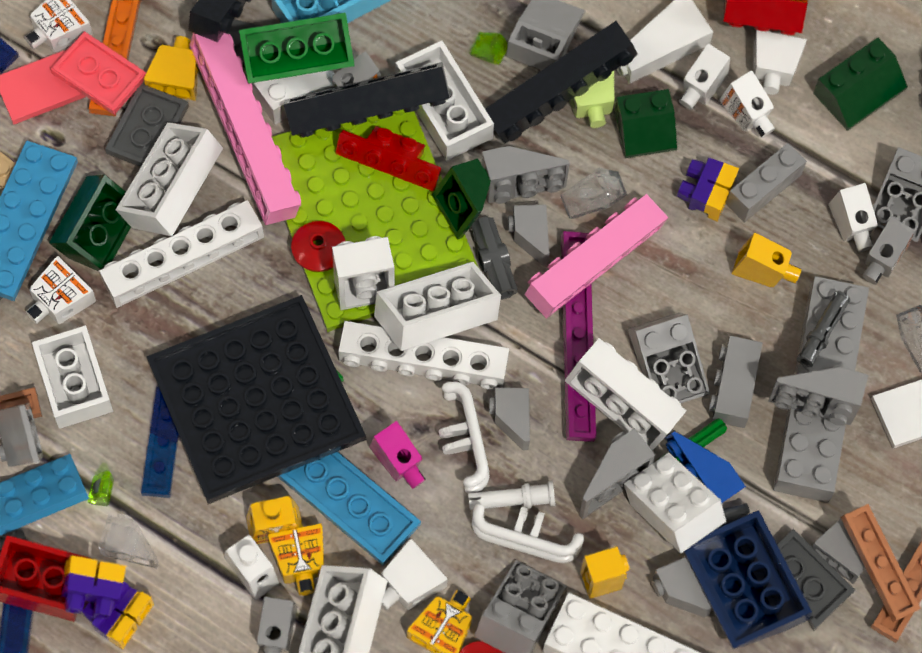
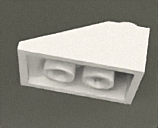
M332 70L256 82L252 83V93L276 125L287 118L284 108L286 99L336 88L332 80L334 73Z

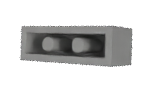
M787 143L730 190L726 205L745 223L802 175L807 161Z
M730 336L727 345H721L719 360L723 361L722 370L717 369L714 379V385L719 387L717 395L712 394L709 411L713 412L712 421L720 418L727 425L745 428L749 418L763 342Z

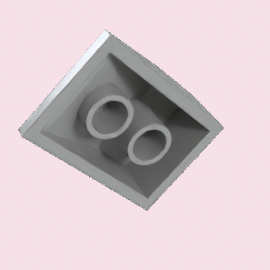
M30 402L1 409V461H7L8 467L39 462L44 456Z
M635 428L628 433L622 431L612 439L610 448L583 496L579 513L582 520L625 491V482L653 464L655 454Z

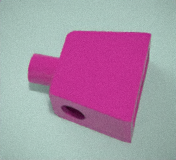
M395 421L373 437L369 448L396 482L404 477L410 487L414 489L426 480L418 469L422 457L398 421ZM398 458H403L406 463H401Z

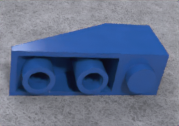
M675 431L665 437L667 441L666 447L671 455L675 458L678 457L682 465L721 500V503L746 487L728 461Z

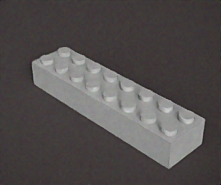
M817 276L814 277L809 290L798 355L807 342L806 337L808 333L816 327L834 292L841 291L847 294L851 301L831 332L827 347L820 351L813 367H805L797 361L794 375L837 367L855 371L869 287ZM792 408L788 409L773 491L829 503L835 491L846 425H836L831 423L830 419L819 416L816 418L808 417L802 411Z

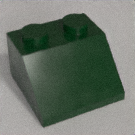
M669 89L617 97L614 113L625 158L677 150L675 111Z
M478 158L452 166L432 194L457 240L465 235L482 212L491 183L488 172L483 168Z

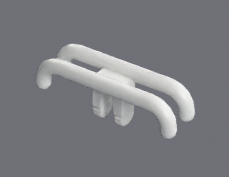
M446 382L442 385L444 399L447 401L457 400L462 403L466 422L440 429L438 431L440 438L470 435V437L442 446V450L446 455L473 450L477 470L473 475L466 477L463 480V484L467 494L468 492H479L488 483L489 467L473 397L470 390L464 384Z
M476 504L473 508L471 525L474 533L484 541L557 563L573 561L582 550L584 537L580 533H576L568 545H560L538 538L545 513L538 512L531 534L526 535L522 533V529L527 519L528 508L521 507L514 531L486 522L484 520L485 507L482 504Z

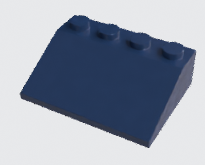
M759 510L712 531L684 551L733 650L782 633L810 619L812 611Z

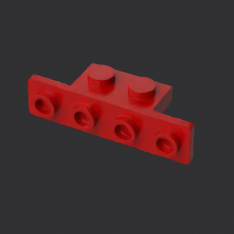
M377 126L367 139L345 130L340 132L336 147L337 155L431 191L437 188L441 167L420 159L424 153V144L417 142L413 138H406L393 133L389 129Z

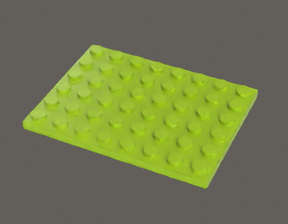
M402 109L394 111V115L383 119H378L377 116L368 117L367 122L358 125H352L351 122L343 123L341 128L333 131H326L325 128L315 130V134L308 137L300 138L299 134L292 136L291 131L272 137L274 144L278 145L281 150V160L284 167L290 171L291 184L294 191H298L301 197V206L296 217L285 220L291 238H293L300 227L313 221H325L335 225L343 233L345 241L353 243L365 241L373 236L388 237L394 263L395 286L470 262H474L478 267L466 236L464 235L461 239L457 240L432 196L434 191L336 154L338 138L342 130L367 139L377 126L389 129L403 137L413 138L417 142L424 144V153L420 159L436 165L415 111L405 113ZM441 175L439 176L437 187L442 181ZM315 240L313 243L315 245H321L323 241ZM303 268L327 332L344 327L345 321L357 323L374 317L375 304L340 310L334 281V268L324 272H312Z

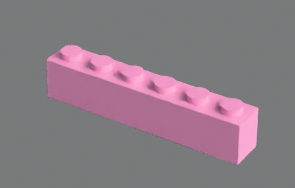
M647 194L639 200L636 197L633 198L624 207V212L620 215L615 212L606 220V226L602 229L599 227L593 229L586 236L587 240L583 244L580 242L575 243L567 251L568 255L563 259L557 257L548 265V271L544 274L538 272L528 281L530 286L524 295L546 319L662 228L668 216Z

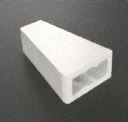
M674 0L630 40L638 55L628 65L617 68V71L621 77L625 76L630 84L706 47L708 43H711L713 31L692 0Z

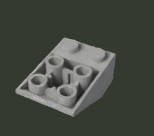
M531 0L510 36L507 57L540 70L545 69L566 54L585 10L559 0Z
M511 146L482 151L481 164L488 172L491 180L486 196L488 204L493 202L502 204L512 198H530L537 193L546 191L554 193L562 190L567 186L569 160Z
M898 147L873 210L878 227L884 229L889 219L893 217L915 230L912 240L918 242L922 233V156Z
M678 312L628 328L634 353L643 375L654 380L663 392L668 396L676 398L680 403L710 394L688 314Z
M837 367L779 377L776 380L768 402L774 403L776 407L788 410L792 408L802 411L808 417L816 418L819 416L830 419V422L836 425L844 426L847 424L851 426L861 406L869 375Z
M516 560L484 611L474 637L504 653H532L567 586Z

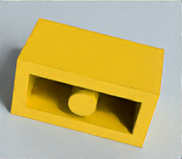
M618 546L584 556L580 573L589 599L622 590L624 581L627 579L629 564L625 554L620 555Z

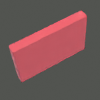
M85 31L51 68L53 75L113 115L118 112L144 82L146 75L145 71Z
M67 50L0 75V94L13 125L86 97L51 72V68Z

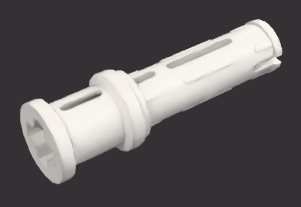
M553 481L530 486L529 483H524L522 488L468 492L470 511H473L476 504H482L485 509L523 505L528 509H531L532 505L549 504L550 506H555Z

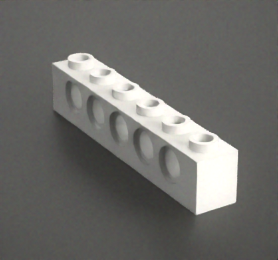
M248 200L242 203L237 202L230 205L226 211L217 215L211 214L205 217L202 222L194 226H186L169 238L163 237L158 239L152 246L144 250L138 249L133 251L123 260L108 263L99 272L116 308L264 238L263 226ZM230 225L237 227L233 231L224 230L227 226ZM204 237L212 238L208 243L200 242ZM179 249L188 250L182 255L175 254ZM157 260L163 262L160 266L157 267L150 265L152 262ZM131 272L138 273L134 278H126V275Z
M349 321L344 322L338 352L339 362H343L347 366L359 367L363 365L380 372L393 370L398 371L399 374L404 376L423 375L433 381L447 379L464 385H469V383L477 384L487 390L503 388L509 348L443 337L403 350L402 355L395 357L390 355L389 352L394 349H400L383 327ZM373 345L375 350L366 352L362 350V347ZM420 354H427L430 356V359L420 361L416 357ZM452 358L455 359L458 363L456 365L449 366L446 365L444 361L446 359ZM474 363H481L485 368L475 370L471 366Z

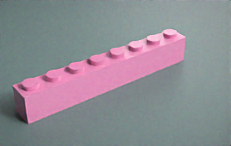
M193 33L190 48L264 224L269 225L295 218L301 206V197L298 191H294L291 184L290 171L282 163L281 150L278 145L274 144L269 123H265L261 104L258 100H255L252 93V83L248 84V79L243 72L242 59L234 51L232 36L224 33L219 41L215 42Z

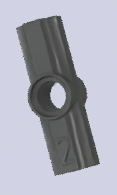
M494 217L478 218L471 225L479 249L478 258L483 273L487 274L490 283L501 294V300L510 298L517 293L518 289L510 268L511 261L507 246L501 241Z

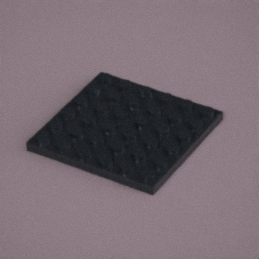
M302 295L146 356L208 505L367 440L366 434Z

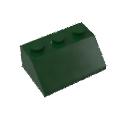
M877 37L821 76L817 81L813 94L840 124L849 131L905 91L908 86L896 55Z
M106 175L86 176L49 244L68 259L98 272L102 270L105 265L113 261L131 229V226L116 211L126 191Z

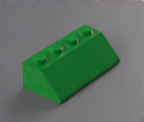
M346 13L239 30L248 84L355 66Z

